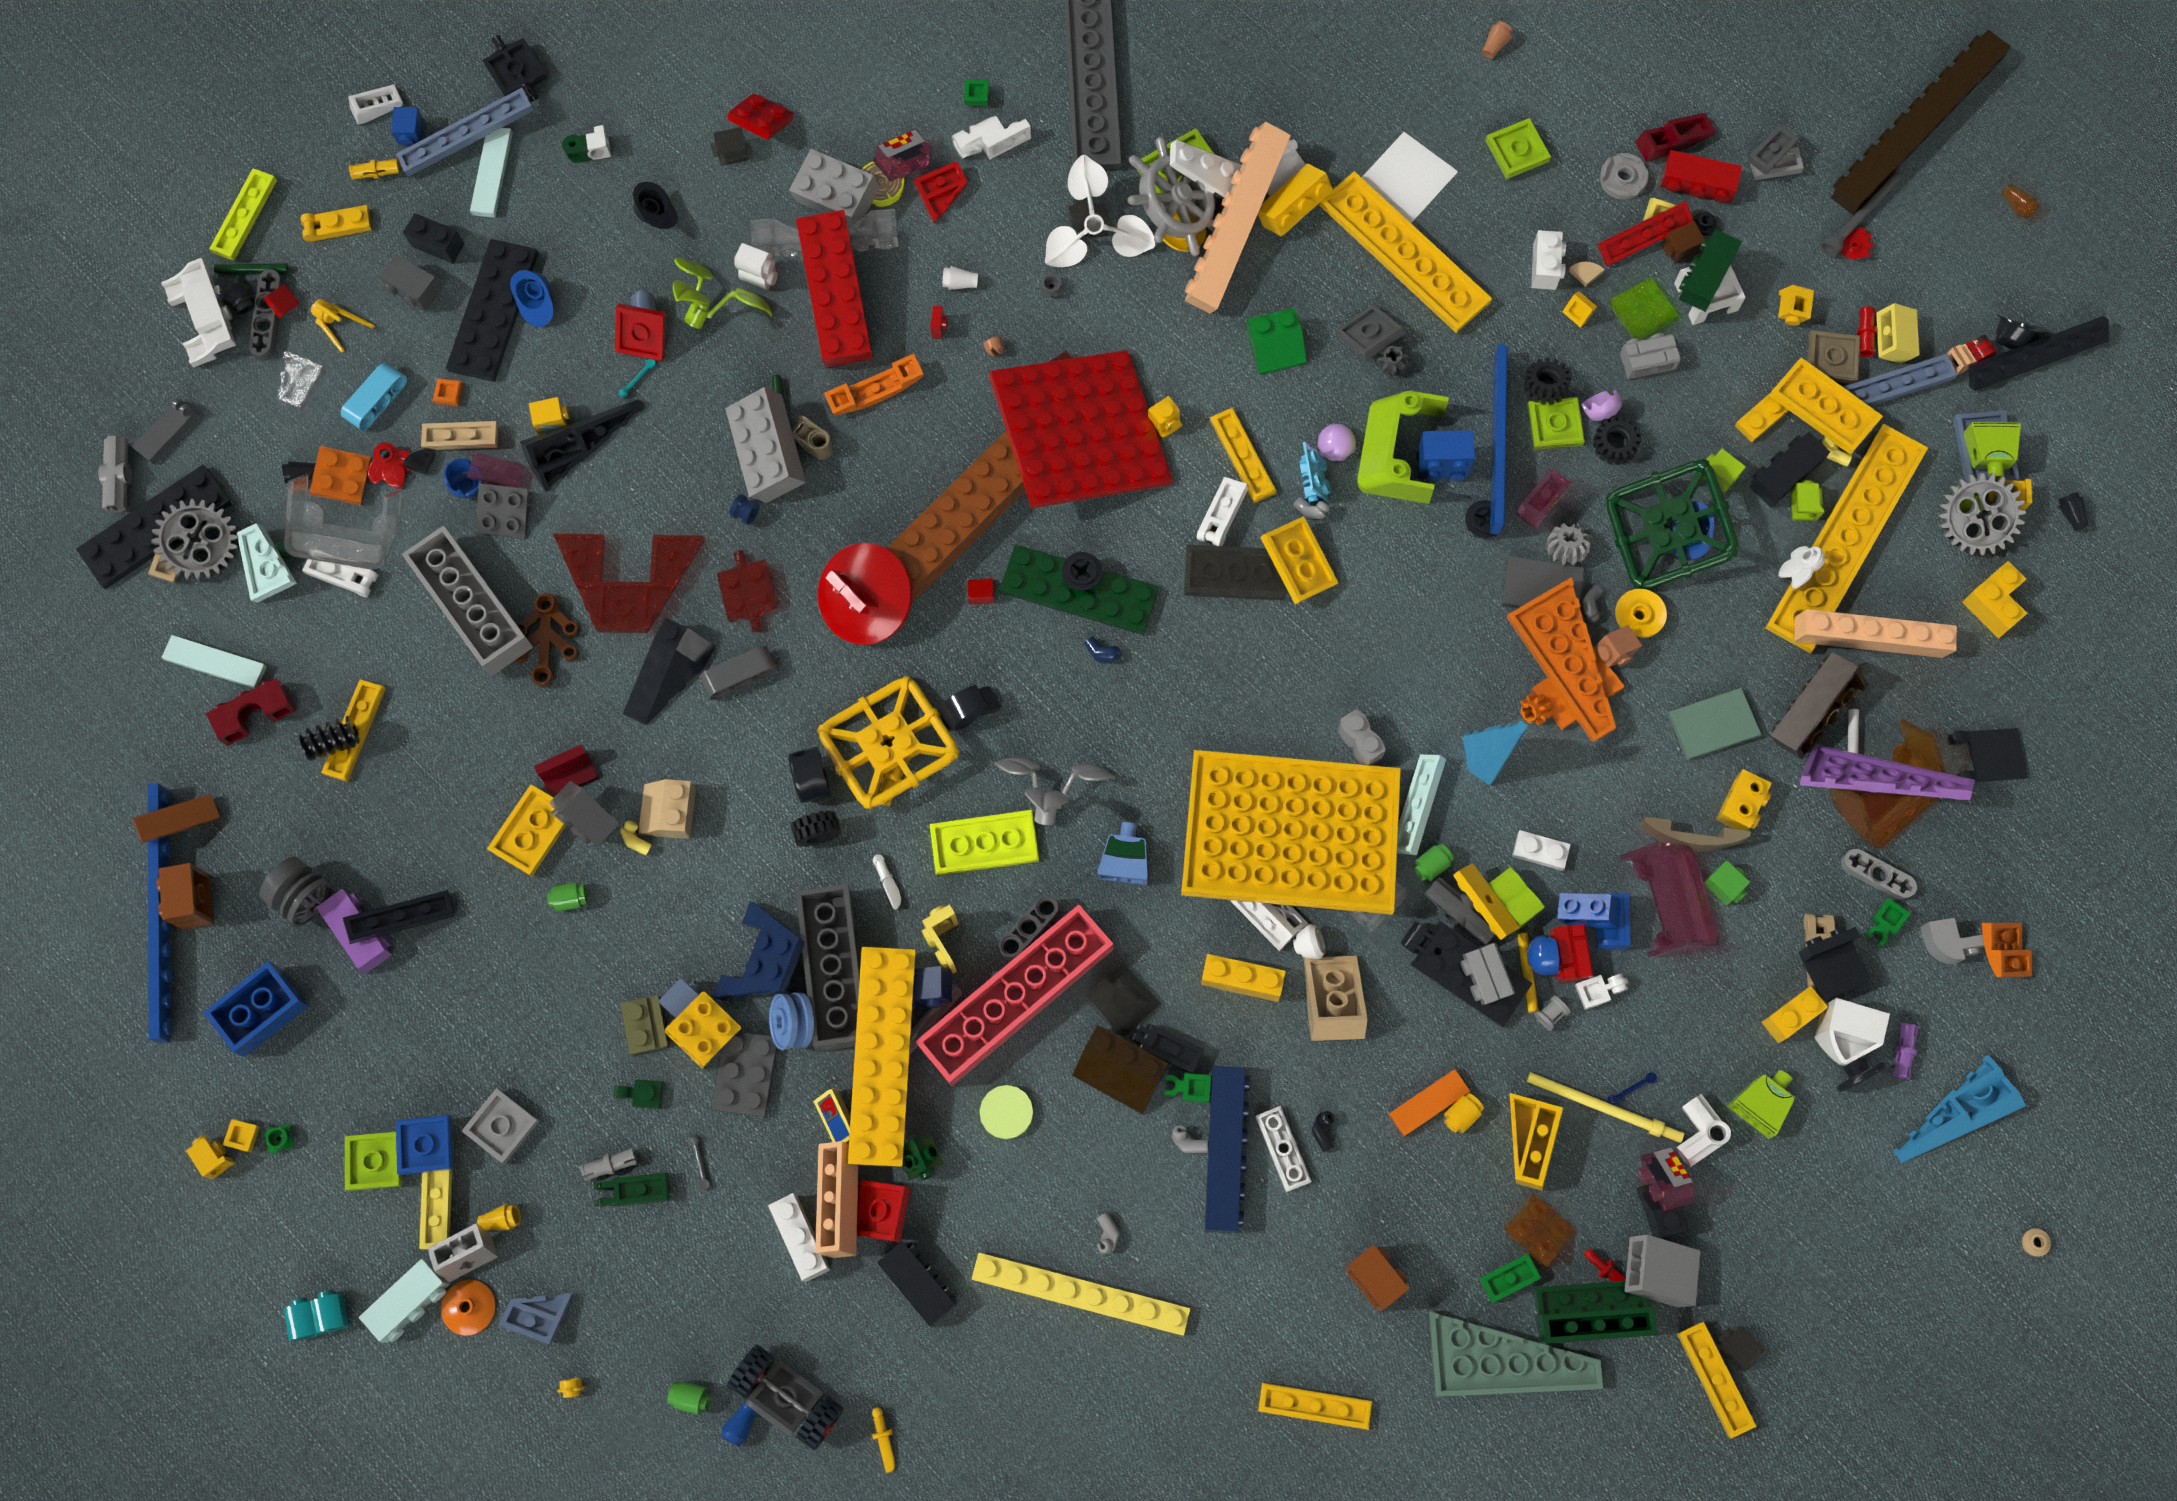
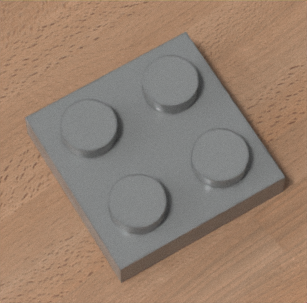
M496 1088L462 1132L505 1165L539 1121Z

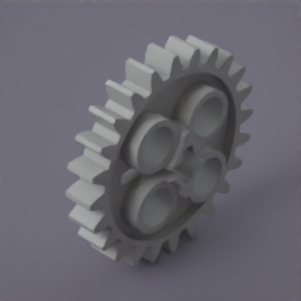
M1979 473L1977 480L1972 474H1969L1967 483L1963 479H1958L1960 487L1950 486L1949 488L1953 492L1952 495L1943 494V497L1948 500L1947 504H1939V507L1945 509V513L1938 514V517L1945 519V522L1941 523L1939 527L1948 529L1943 536H1953L1950 541L1951 545L1960 542L1958 547L1960 551L1965 550L1968 546V554L1971 555L1974 554L1976 548L1979 555H1984L1986 548H1988L1990 553L1994 554L1995 546L2004 550V541L2013 543L2014 540L2010 535L2012 533H2021L2015 528L2016 525L2025 523L2018 519L2019 515L2026 514V511L2019 510L2018 506L2025 502L2023 500H2016V497L2021 492L2010 491L2014 486L2013 483H2008L2004 486V477H2000L1995 482V474L1992 473L1989 474L1987 480L1984 473ZM1990 491H1994L1997 495V499L1992 505H1988L1985 501V496ZM1975 492L1979 495L1980 508L1987 511V514L1983 515V519L1989 530L1988 536L1984 533L1983 520L1976 517V514L1980 513V509L1974 498ZM1964 499H1969L1971 508L1966 513H1962L1959 509L1960 502ZM1998 515L2002 516L2004 519L2002 527L1994 529L1992 526L1993 519ZM1972 523L1977 524V534L1969 537L1966 533L1967 527Z
M193 499L190 500L189 506H186L181 500L179 509L170 505L172 513L168 514L163 511L162 515L165 520L155 521L160 526V529H152L153 534L159 536V538L152 539L151 542L154 545H159V547L153 550L154 553L163 554L158 559L160 564L168 561L166 570L170 571L176 568L175 576L178 577L184 572L186 580H189L191 575L195 574L197 581H200L201 574L204 573L208 579H211V571L220 575L218 567L221 565L228 568L229 566L225 560H234L235 558L230 551L238 550L236 545L231 544V542L238 540V536L230 534L237 529L235 526H227L232 521L231 517L222 518L225 511L220 509L215 512L216 506L214 503L207 508L204 500H201L199 506H196ZM187 518L196 520V525L191 529H186L182 526L183 521ZM204 520H206L207 524L199 533V538L201 542H195L192 546V543L189 538H195L197 536L201 527V523ZM211 529L220 531V536L215 540L206 538L207 532ZM175 540H182L184 542V547L179 551H174L170 547L171 543ZM192 546L190 556L188 557V559H183L184 555ZM199 551H205L208 553V558L204 562H197L194 560L195 554Z

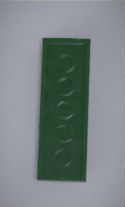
M1014 545L999 589L1001 594L1144 635L1159 586L1102 570V576L1098 585L1092 587L1090 591L1082 590L1079 592L1076 589L1069 588L1065 581H1063L1062 566L1066 559ZM1084 567L1082 570L1075 568L1078 572L1077 579L1082 575L1088 576L1086 573L1087 567Z

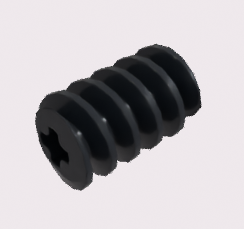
M346 716V724L344 725L340 719H336V727L334 728L330 722H326L325 731H323L320 725H316L315 734H313L310 728H306V736L299 735L302 750L310 761L315 760L317 756L323 758L326 756V753L330 755L335 754L336 749L340 752L345 751L346 746L350 749L355 748L356 742L357 744L360 743L357 727L350 716Z

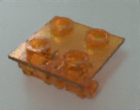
M1532 1194L1512 1221L1504 1227V1230L1507 1231V1236L1512 1237L1516 1242L1519 1241L1520 1248L1524 1246L1526 1248L1525 1252L1528 1253L1530 1251V1254L1538 1261L1539 1265L1542 1263L1547 1267L1575 1232L1569 1224L1535 1194Z

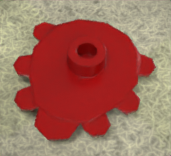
M1857 228L1855 232L1853 230L1843 241L1841 253L1849 259L1869 257L1870 253L1868 250L1874 245L1873 242H1869L1872 235L1866 234L1864 228Z

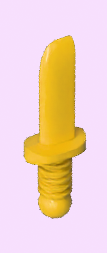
M876 1407L872 1410V1416L874 1417L873 1421H875V1429H877L876 1432L878 1433L872 1434L873 1440L878 1439L885 1471L889 1473L895 1468V1459L889 1435H893L892 1429L886 1430L885 1419L882 1416L883 1411L881 1408Z

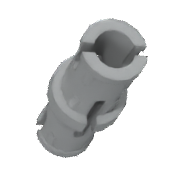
M630 1148L611 1156L609 1153L605 1154L602 1159L582 1164L580 1168L582 1176H584V1180L587 1182L590 1179L605 1174L609 1176L614 1175L617 1170L637 1165L638 1160L635 1150Z

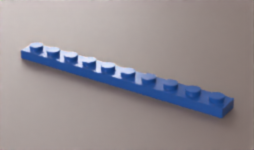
M159 783L148 784V813L168 807L171 804V795L168 789ZM168 836L148 842L149 1040L157 1043L170 1042V1034L173 1031L172 1021L169 1019V1008L173 1004L172 996L169 993V983L172 981V970L169 967V957L172 955L169 931L172 929V924L163 920L159 914L158 905L161 902V894L156 885V879L159 877V868L169 867L168 855H171L172 849Z

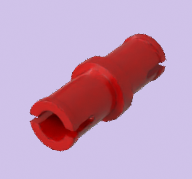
M1871 306L1862 307L1859 310L1857 335L1861 336L1860 356L1865 358L1872 357L1875 354V336H1877V327H1875L1876 310Z

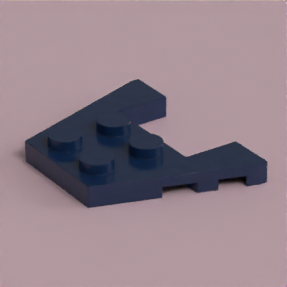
M750 901L742 924L760 929V933L756 939L742 979L721 975L713 995L714 998L721 1001L727 1000L730 997L744 998L750 994L765 995L785 992L805 943L799 936L763 910L761 906Z

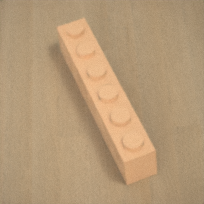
M1809 609L1795 617L1794 642L1944 658L1956 651L1957 626Z

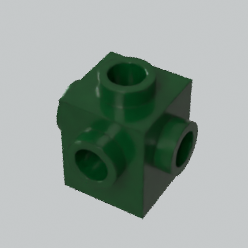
M931 1135L912 1139L904 1145L903 1168L909 1180L919 1177L922 1181L936 1175L935 1170L944 1164Z

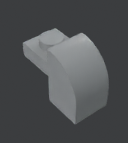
M1955 918L1931 921L1920 927L1926 949L1936 960L1942 963L1958 964L1965 960V956L1981 953L1980 949L1984 947L1983 935L1960 938Z

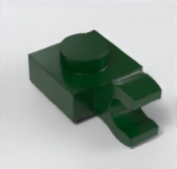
M635 1080L634 1087L615 1085L613 1096L617 1099H633V1108L660 1109L663 1082Z

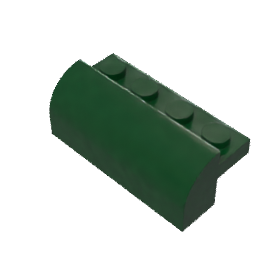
M1626 1281L1534 1288L1537 1311L1535 1318L1542 1344L1656 1336L1658 1334L1654 1307H1649L1647 1298L1625 1292Z

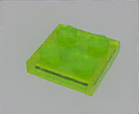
M1652 277L1611 298L1608 303L1633 339H1642L1675 321L1678 317L1677 312Z

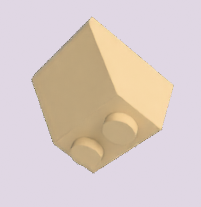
M664 779L644 784L638 835L690 839L696 788L692 782Z

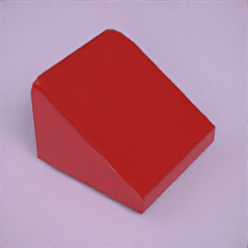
M993 578L968 580L969 605L994 603Z

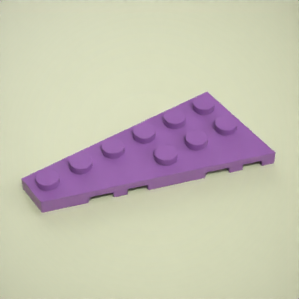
M1816 744L1812 748L1800 780V785L1951 798L1956 800H1970L1975 783L1974 779Z

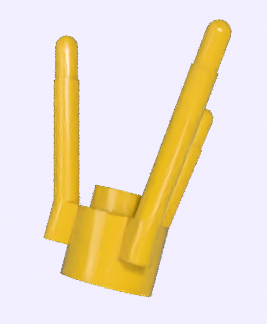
M318 299L311 307V313L317 318L315 323L322 327L340 352H344V348L326 325V323L330 324L335 320L341 322L342 319L337 313L371 329L375 327L374 324L339 308L334 303H328L325 299Z

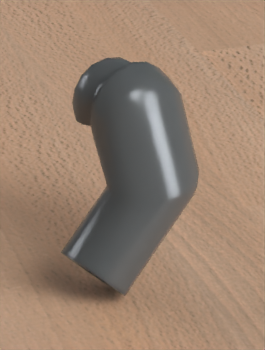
M1594 585L1580 601L1582 615L1591 623L1598 621L1601 616L1596 601L1602 596L1604 591L1597 585Z

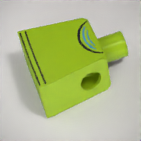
M1972 422L1964 431V438L1972 467L1976 470H1987L1988 476L1990 473L1995 474V482L2000 477H2004V470L2010 469L2018 458L2021 424Z
M1779 1070L1772 1079L1763 1074L1747 1086L1727 1107L1770 1139L1778 1134L1795 1098L1785 1090L1793 1079L1782 1070Z

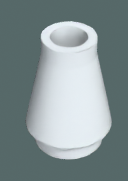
M950 266V268L944 267L942 287H946L948 290L977 288L978 273H972Z

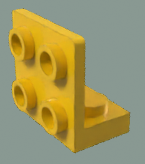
M701 992L665 1028V1033L703 1069L741 1027L706 992Z

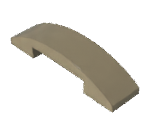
M1644 817L1640 822V829L1651 837L1674 847L1694 851L1728 849L1744 843L1751 834V831L1723 828L1718 833V837L1672 831V820Z

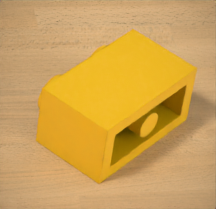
M1810 986L1761 1023L1779 1044L1826 1010L1828 1006Z

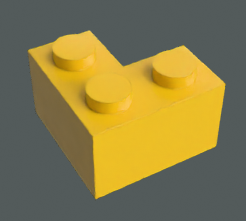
M2007 561L1978 586L1962 603L1999 639L2027 614L2010 596L2026 578Z

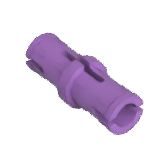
M1901 1023L1898 1046H1895L1894 1049L1896 1060L1892 1073L1893 1077L1910 1080L1913 1058L1917 1055L1915 1046L1919 1026Z

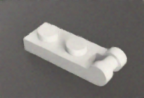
M1224 477L1198 530L1197 540L1202 542L1211 541L1215 546H1223L1226 534L1249 489L1246 483ZM1212 526L1218 527L1216 532L1210 531Z
M316 549L312 550L302 570L309 576L350 590L366 598L371 592L369 588L372 582H376L379 576L370 569ZM358 575L363 577L360 584L355 583Z

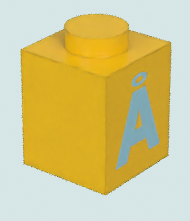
M558 397L529 403L532 424L538 435L567 425L566 420L570 419L567 406L562 405Z

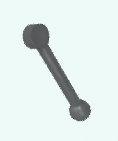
M692 1135L689 1142L694 1147L701 1178L699 1187L702 1190H708L711 1183L706 1180L698 1145L700 1138L697 1135Z

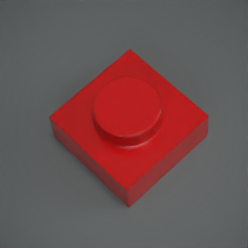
M933 305L930 325L931 335L933 339H942L943 330H947L948 316L944 315L943 306Z

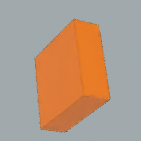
M437 378L432 401L438 405L459 407L464 384L462 381Z

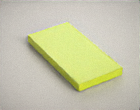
M1032 810L930 824L936 876L1039 862Z

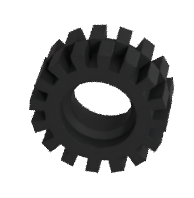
M1545 358V362L1542 359H1538L1537 364L1532 362L1530 367L1527 368L1524 391L1528 392L1527 396L1529 398L1533 397V401L1536 403L1538 400H1541L1542 405H1545L1546 401H1549V405H1554L1555 400L1559 403L1562 401V398H1566L1571 381L1570 369L1568 367L1565 368L1563 362L1558 364L1557 359H1554L1553 362H1550V358ZM1543 378H1548L1555 381L1556 383L1548 385L1540 382L1539 380Z
M1612 416L1608 421L1605 419L1599 425L1593 438V448L1596 447L1595 453L1596 455L1601 454L1599 459L1603 461L1607 458L1609 459L1608 464H1612L1615 461V465H1620L1622 461L1625 464L1635 456L1642 437H1639L1641 434L1640 429L1636 430L1638 425L1636 423L1630 425L1631 419L1629 418L1626 421H1622L1623 416H1618L1617 420ZM1612 433L1621 434L1626 439V445L1622 448L1613 447L1608 442V436Z
M835 811L813 812L808 816L804 815L802 818H797L791 823L796 846L799 847L816 846L818 843L823 844L827 840L831 841L841 834Z

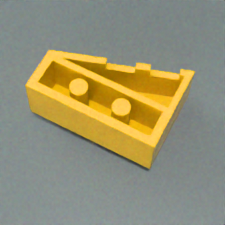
M1510 1093L1516 1184L1543 1191L1563 1114V1107Z

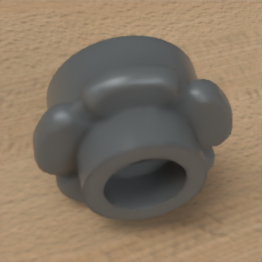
M1047 274L1040 282L1043 295L1057 297L1062 293L1064 283L1059 276Z

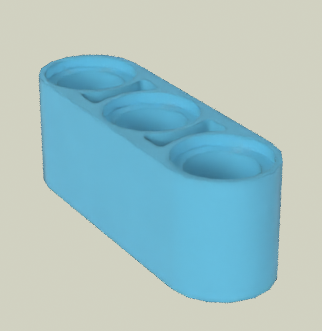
M383 362L344 404L341 416L361 431L368 429L405 387L407 377L387 362Z

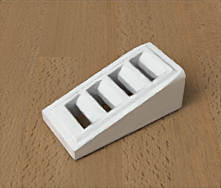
M395 85L348 96L350 109L358 125L392 111L394 107L403 106V101ZM390 95L392 100L388 101L386 96Z

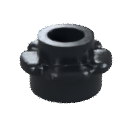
M1709 212L1698 213L1694 216V222L1702 235H1708L1717 226V221L1714 220V216Z

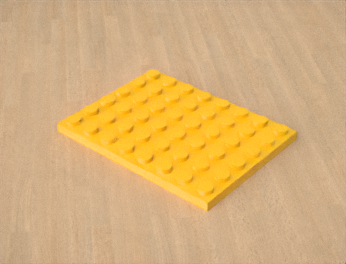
M1194 750L1181 895L1393 915L1401 768Z

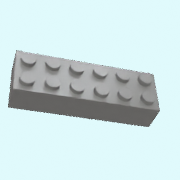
M444 525L402 553V556L491 677L533 648Z

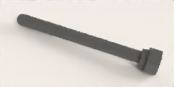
M1893 173L1837 234L1826 237L1820 244L1824 254L1829 257H1835L1843 249V241L1900 181L1901 176L1899 173Z

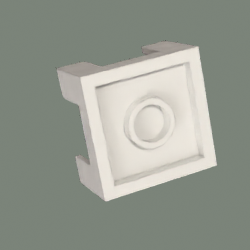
M1731 265L1706 312L1692 306L1689 318L1693 325L1704 322L1710 312L1729 307L1727 314L1738 311L1741 307L1745 295ZM1689 267L1681 269L1674 284L1678 293L1682 292L1678 288L1685 275L1690 277L1693 272Z

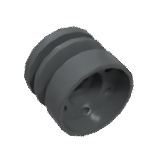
M294 856L282 861L270 872L260 888L259 898L271 909L279 911L280 915L288 919V922L293 926L299 927L305 925L318 915L319 911L316 907L331 896L333 887L329 881L323 879L316 872L312 873L311 867Z

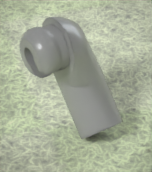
M1301 496L1293 504V507L1308 519H1323L1329 511V506L1323 501H1319L1315 507L1310 505Z
M1178 1125L1173 1129V1142L1182 1152L1208 1153V1140H1194L1186 1127Z
M1106 1212L1097 1218L1103 1229V1234L1097 1244V1248L1103 1254L1112 1253L1116 1249L1120 1237L1119 1229L1109 1212Z

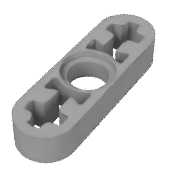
M1852 849L1842 857L1841 865L1845 872L1895 899L1906 900L1914 895L1917 890L1916 881L1911 876L1860 849ZM1856 856L1858 858L1857 862L1860 865L1853 867L1851 866L1852 861L1850 859ZM1868 863H1870L1871 866H1869L1866 872L1863 873V871L1866 869L1863 866H1866ZM1874 868H1880L1885 872L1886 877L1884 881L1874 879L1872 875ZM1895 876V878L1892 880L1894 883L1887 886V883H1889L1892 877ZM1905 882V888L1908 890L1902 893L1900 892L1901 887L1897 884Z

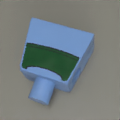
M1123 822L1120 835L1111 834L1108 836L1098 868V880L1147 886L1146 839L1136 837L1137 824Z

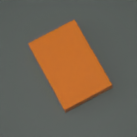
M1593 646L1596 657L1595 662L1603 681L1604 693L1606 698L1609 699L1625 686L1612 669L1606 666ZM1548 677L1531 689L1532 693L1536 692L1537 697L1545 694L1551 701V717L1561 730L1577 721Z

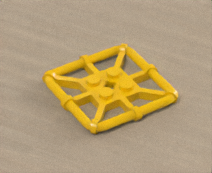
M903 676V678L889 683L865 698L863 696L857 699V703L831 717L823 725H819L817 730L821 743L836 765V772L838 775L843 776L852 793L864 805V808L870 810L873 807L884 804L911 787L913 789L919 786V782L948 766L954 759H958L960 753L955 740L940 719L941 714L936 708L932 707L919 685L910 676ZM900 689L894 711L878 720L870 706ZM909 692L912 693L925 713L922 718L910 725L902 717ZM863 710L872 723L859 732L834 729V727ZM932 724L946 747L920 744L914 734ZM831 738L856 742L863 752L845 761ZM886 739H894L891 747L887 745L882 746ZM919 754L941 757L914 774L905 763ZM869 761L875 772L869 791L865 794L852 770ZM899 766L906 778L878 794L883 775Z

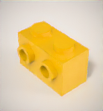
M1742 769L1736 776L1716 820L1733 829L1746 831L1750 828L1755 829L1761 818L1758 811L1761 805L1766 806L1772 793L1768 790L1772 783Z

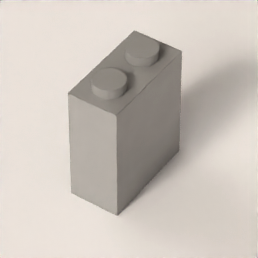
M1650 1235L1630 1237L1625 1292L1675 1307L1696 1306L1700 1250Z

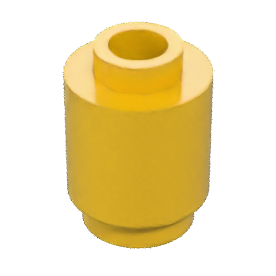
M1468 1093L1466 1096H1461L1444 1113L1446 1118L1444 1122L1454 1133L1457 1131L1464 1133L1482 1115L1481 1112L1484 1110V1106L1474 1095Z

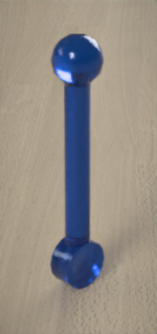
M1650 1072L1645 1076V1079L1617 1095H1609L1608 1103L1616 1105L1622 1097L1647 1083H1654L1657 1080L1656 1074Z

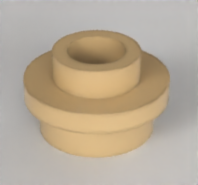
M2030 1229L2022 1237V1246L2029 1255L2039 1257L2048 1253L2051 1241L2043 1230ZM2035 1237L2039 1238L2041 1241V1246L2039 1248L2034 1245L2033 1241Z

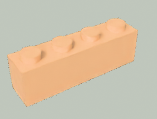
M843 1141L819 1144L815 1253L830 1258L856 1256L858 1165L848 1164L849 1144Z

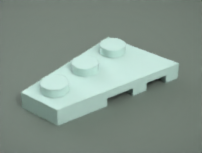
M255 523L237 532L251 601L260 602L297 584L263 525Z

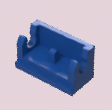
M1602 893L1610 894L1621 902L1619 928H1596V949L1626 950L1631 945L1629 893Z

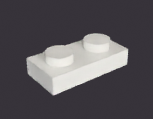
M1519 830L1512 857L1563 871L1570 844Z

